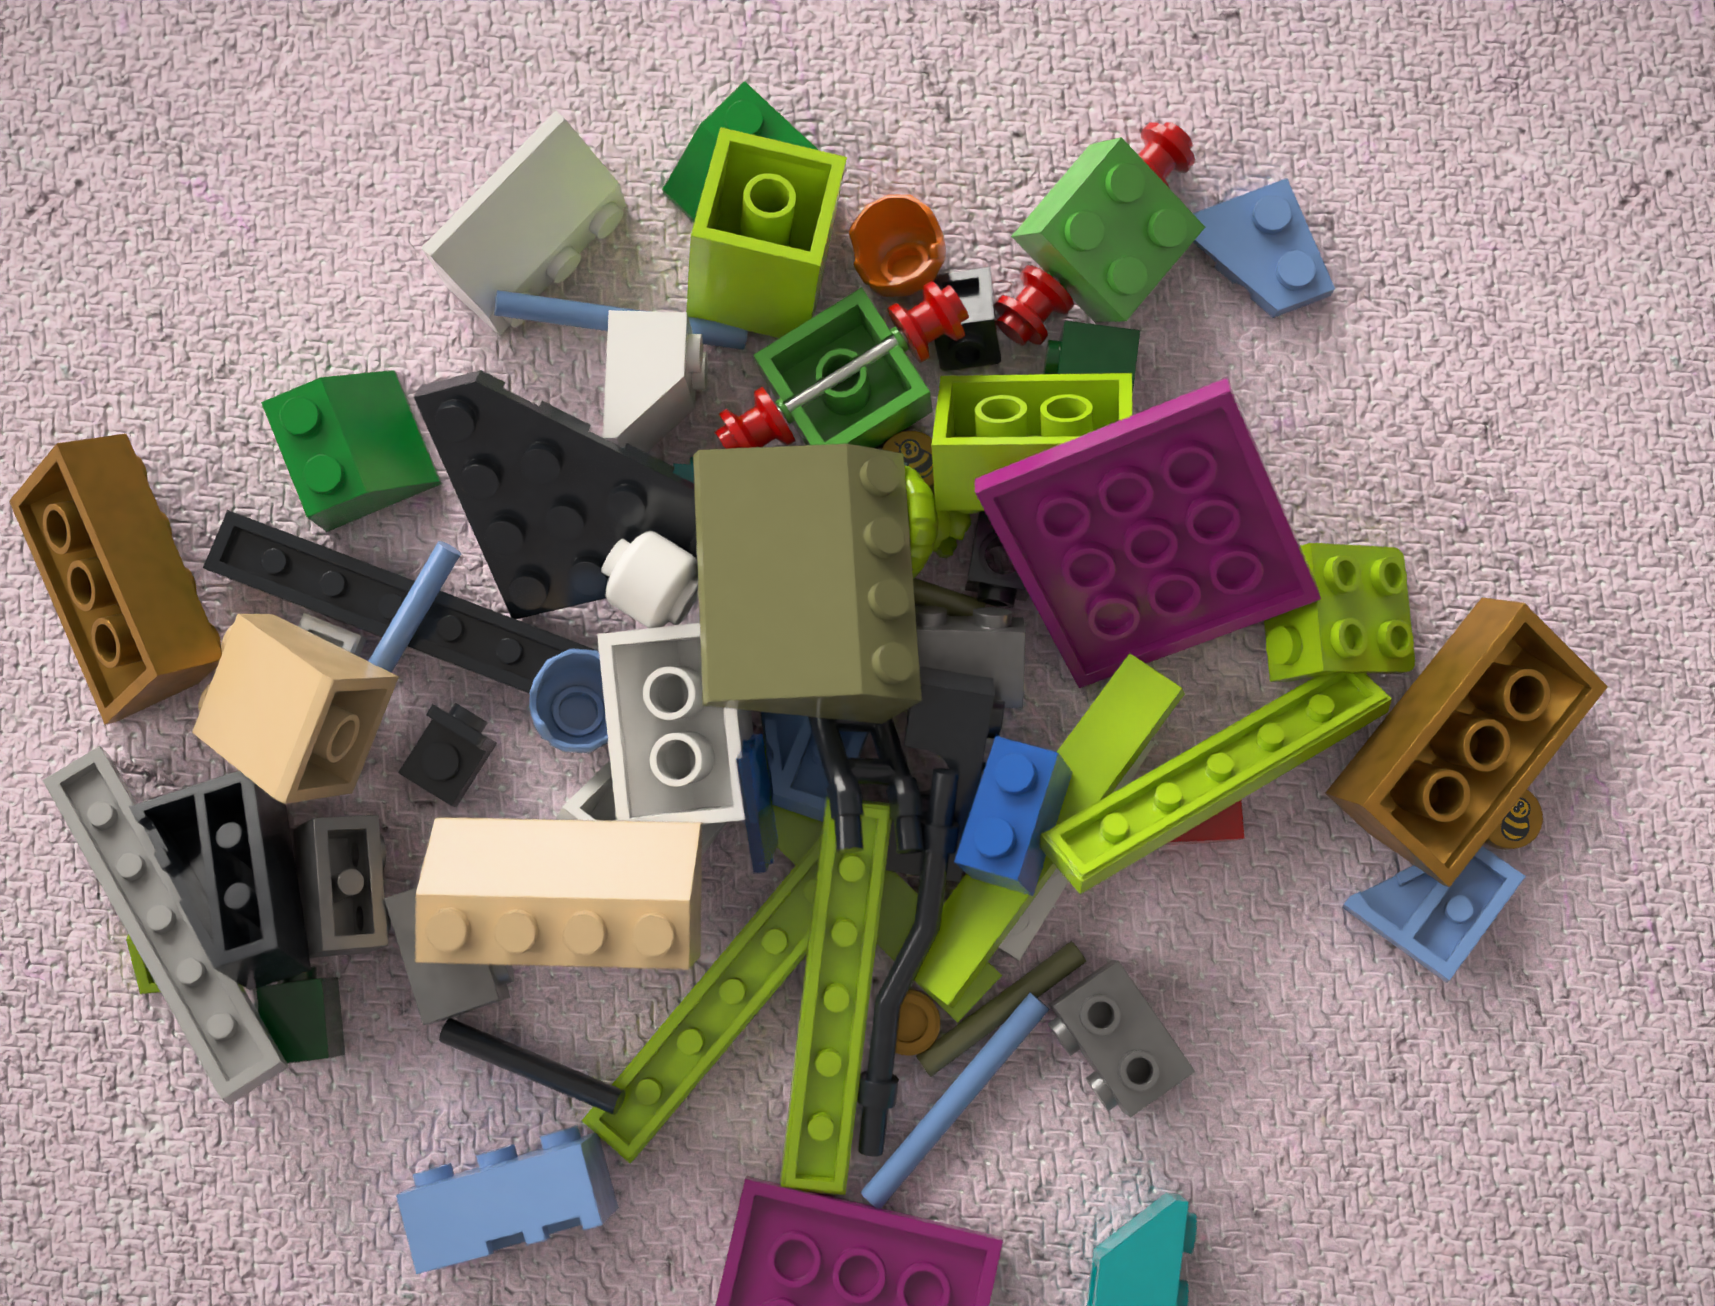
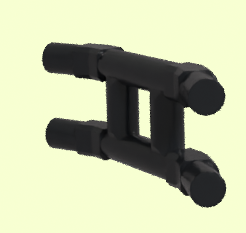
M808 716L828 783L826 791L830 801L831 819L834 820L837 853H856L864 850L861 822L864 811L859 784L888 786L886 793L890 803L891 821H894L897 853L915 854L924 851L921 818L923 817L921 792L917 780L911 775L893 718L883 724ZM839 731L871 733L878 758L847 757Z

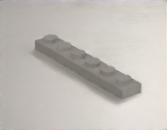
M98 746L43 779L42 781L220 1099L231 1105L288 1068V1064L243 986L213 968L179 903L182 900L168 873L161 869L153 853L156 850L144 827L136 821L129 806L135 805L137 802L110 755L101 746Z

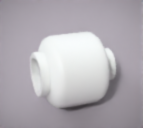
M653 531L641 534L632 543L620 539L610 551L601 569L602 573L610 577L606 587L607 600L614 607L648 628L663 627L669 622L679 625L699 597L698 564L696 558Z

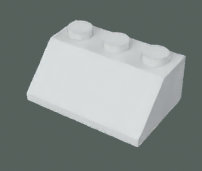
M555 111L421 248L446 287L500 336L510 325L517 327L526 320L494 316L497 290L539 296L553 281L560 283L565 280L578 266L581 260L580 253L595 237L598 239L605 238L617 227L623 217L624 211L622 209L626 206V202L619 182L567 120Z
M700 623L597 634L616 821L702 822V824L749 820L761 815L751 711L703 706Z

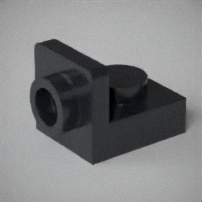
M985 267L937 274L934 283L941 290L950 285L961 299L969 315V318L961 323L965 332L964 337L954 341L943 334L934 340L940 369L942 371H952L999 364L1001 362V349L996 325L994 285L991 268Z
M455 703L449 713L432 704L426 714L432 720L398 773L447 804L457 808L497 742L482 734L488 722L459 704Z

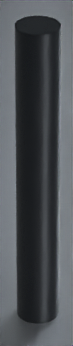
M449 1018L441 1030L439 1037L441 1043L607 1113L616 1115L623 1104L625 1090L453 1018Z

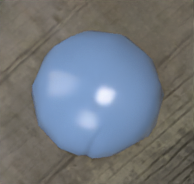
M568 649L548 659L532 683L529 709L534 727L540 737L547 740L550 746L564 753H591L608 744L599 652L596 650Z

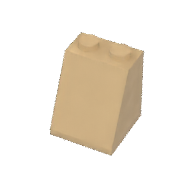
M238 614L235 622L229 627L221 643L222 656L212 682L206 686L200 696L198 704L200 713L192 733L270 796L284 804L352 794L399 676L375 666L369 661L274 614Z

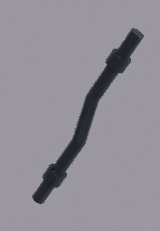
M933 769L927 818L921 819L924 851L915 922L875 999L867 1071L860 1074L857 1098L858 1103L863 1106L858 1152L865 1156L877 1157L883 1155L888 1111L896 1105L899 1078L893 1074L901 1005L941 926L949 854L956 853L960 827L958 823L954 822L959 772L952 769Z

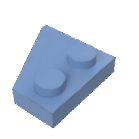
M1288 178L1193 213L1205 226V229L1193 243L1216 262L1214 268L1230 282L1246 288L1251 300L1272 318L1328 298L1334 292L1333 282Z
M1482 846L1450 887L1442 885L1413 865L1363 892L1360 891L1350 896L1342 908L1447 983L1526 876Z

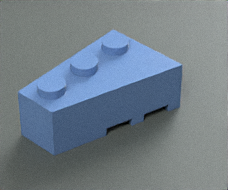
M578 1125L540 1136L541 1149L517 1155L515 1144H511L476 1155L479 1167L454 1174L452 1164L447 1163L412 1174L415 1186L402 1191L396 1197L416 1274L488 1256L495 1253V1250L522 1242L530 1245L545 1241L550 1238L549 1234L582 1225L583 1230L602 1226L619 1207L600 1137L596 1133L581 1136Z

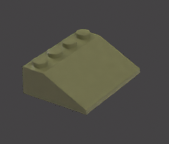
M851 444L698 450L693 455L703 706L883 724L921 702L904 453Z

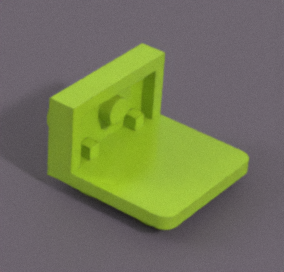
M1327 543L1300 545L1315 578L1321 600L1264 620L1270 682H1291L1331 673L1400 674L1412 671L1415 666L1414 638L1403 553L1396 547Z

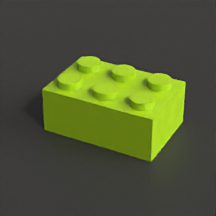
M1132 373L940 376L931 445L936 511H958L965 514L981 512L984 509L975 494L976 478L1132 416Z

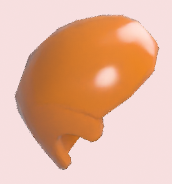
M888 194L867 204L851 224L849 237L854 251L853 264L863 283L869 285L873 292L883 297H905L922 290L923 286L928 282H934L946 259L945 239L934 213L930 207L912 195Z

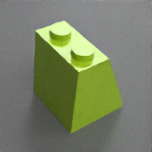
M720 127L690 236L686 307L688 317L710 320L776 338H781L814 317L847 157Z

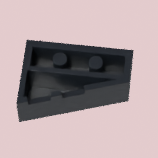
M238 770L129 806L134 818L144 827L156 850L153 854L161 869L168 873L182 900L179 903L214 969L248 990L311 971L286 804L274 799Z

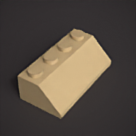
M437 817L434 820L416 892L415 963L690 969L701 956L702 822Z

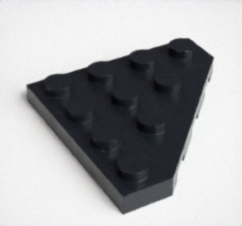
M482 370L421 385L414 395L415 402L511 618L521 619L605 599L606 587L610 577L602 573L601 569L610 551L620 539L632 543L641 534L653 531L690 553L697 560L694 483L674 474V466L628 443L622 448L590 432V424L544 401L538 406L503 388L506 382Z

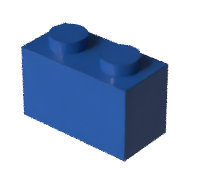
M995 736L954 861L971 878L1027 895H1034L1046 858V854L1040 848L1041 834L1056 826L1073 773L1058 752Z

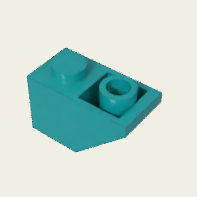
M1166 1192L1093 1249L1086 1306H1188L1189 1285L1188 1281L1180 1280L1183 1253L1192 1254L1194 1250L1197 1216L1196 1213L1188 1212L1189 1202L1180 1194Z

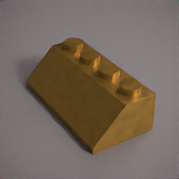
M127 433L57 443L9 502L103 722L107 725L120 721L199 684L219 664L222 656L221 639L217 629L209 623L196 593L197 588L194 576L184 566L172 538V528L169 519L159 509L148 483L146 467L141 458L136 456Z
M1482 597L1325 794L1368 834L1442 885L1450 887L1608 686L1525 603Z

